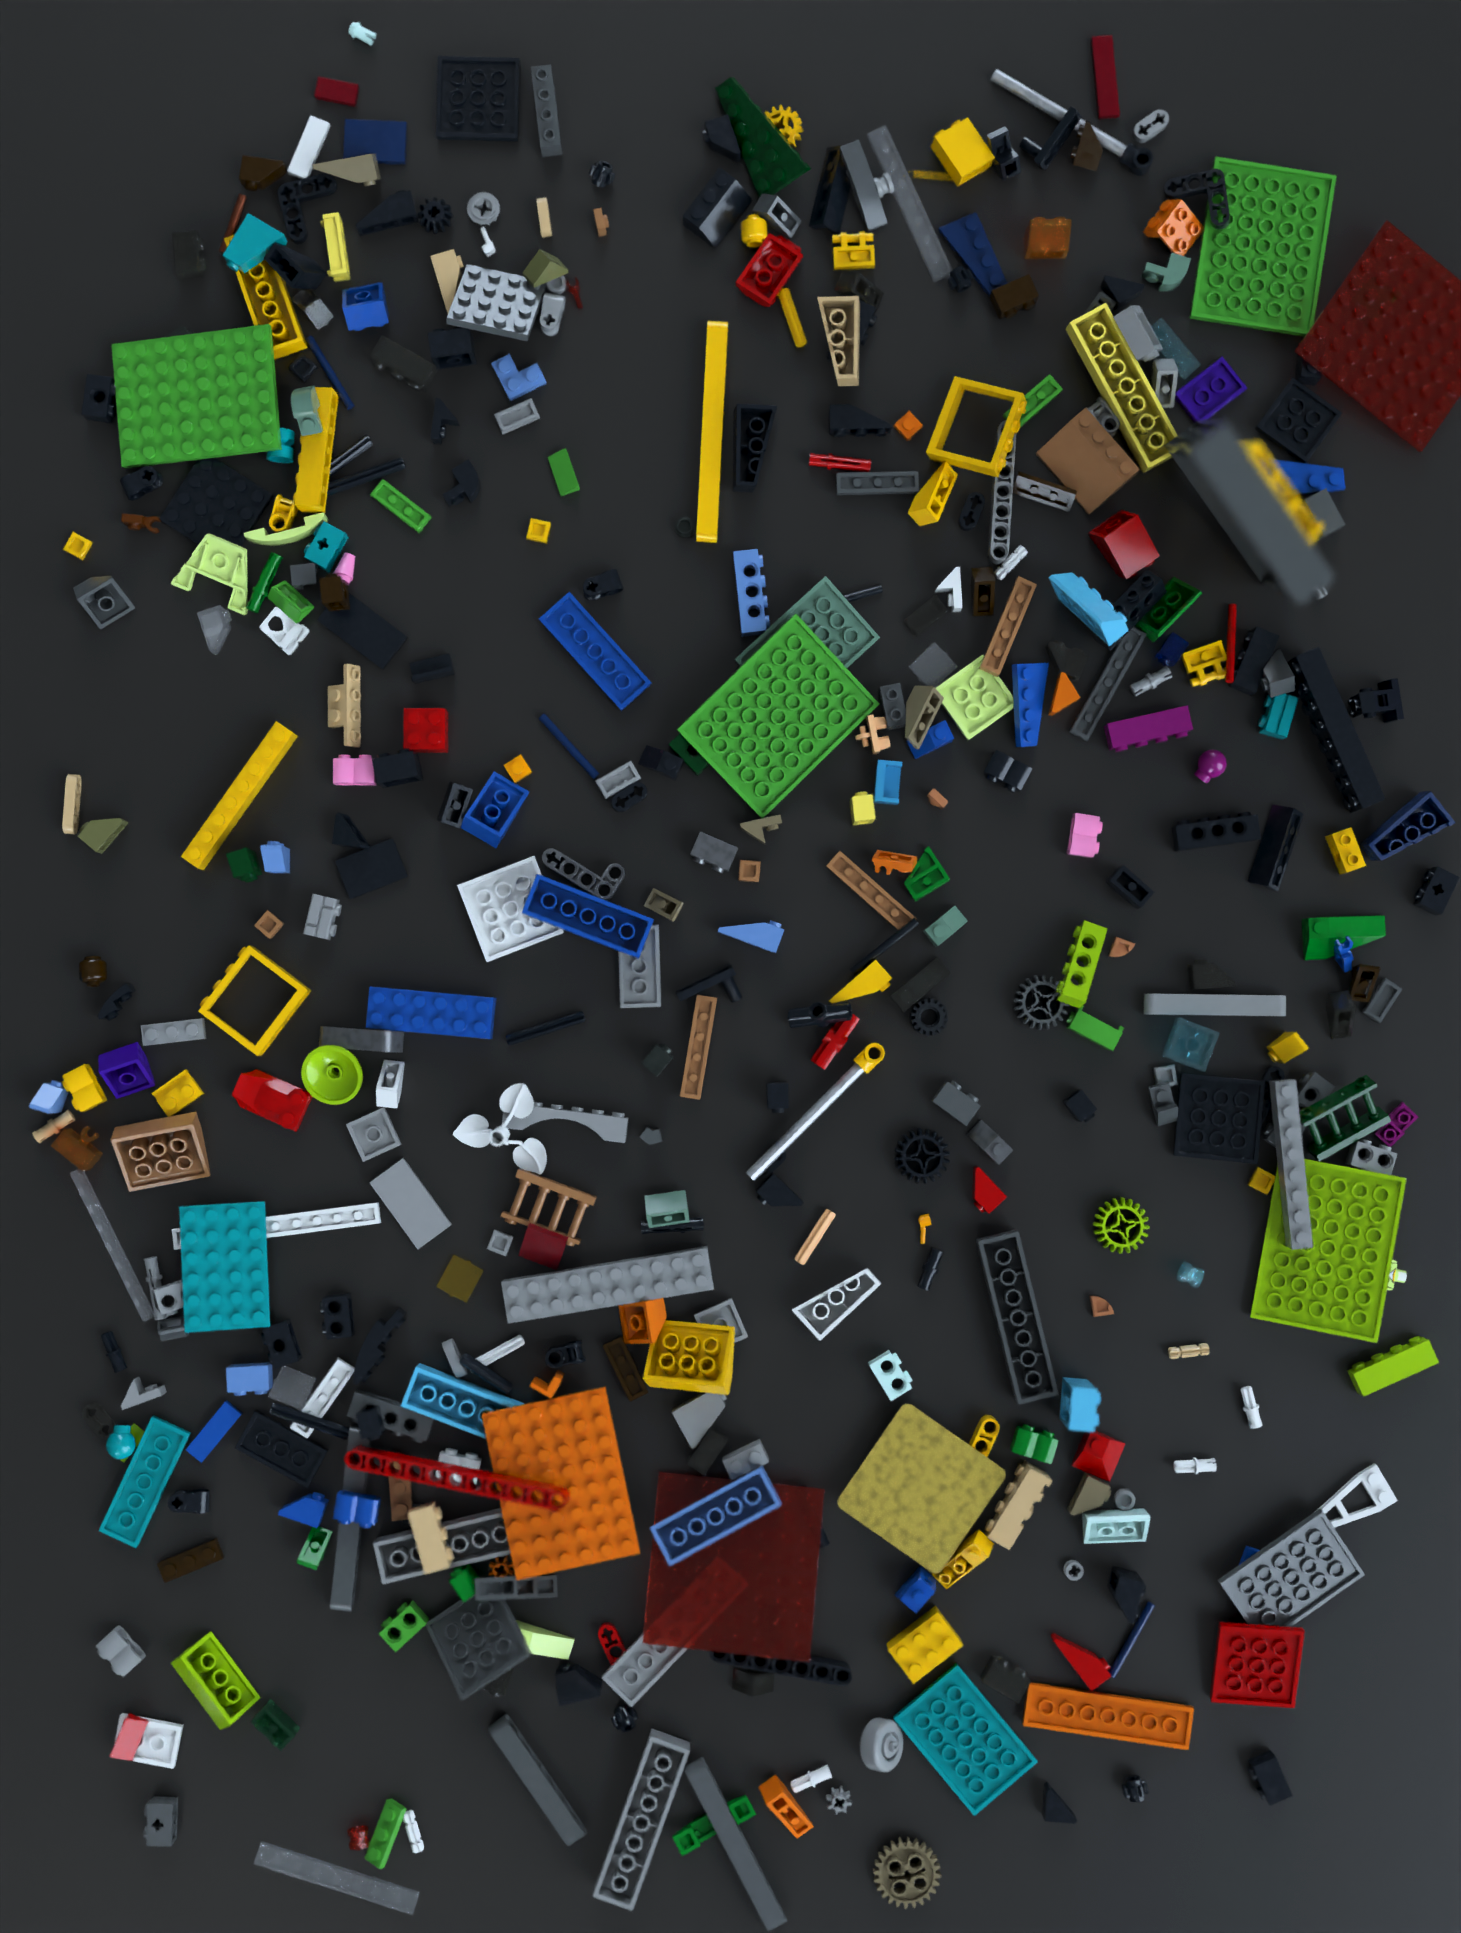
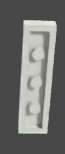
M338 1357L301 1411L322 1418L354 1373L355 1367ZM292 1422L290 1425L291 1429L307 1439L314 1430Z

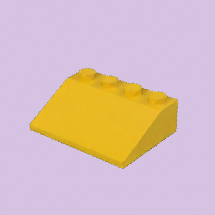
M665 1320L656 1342L650 1343L643 1376L644 1381L649 1387L729 1395L733 1374L735 1327Z

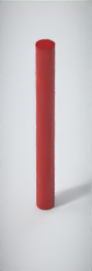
M1236 604L1228 605L1226 683L1234 682Z

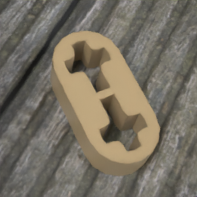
M547 197L537 198L542 238L551 237L552 230Z

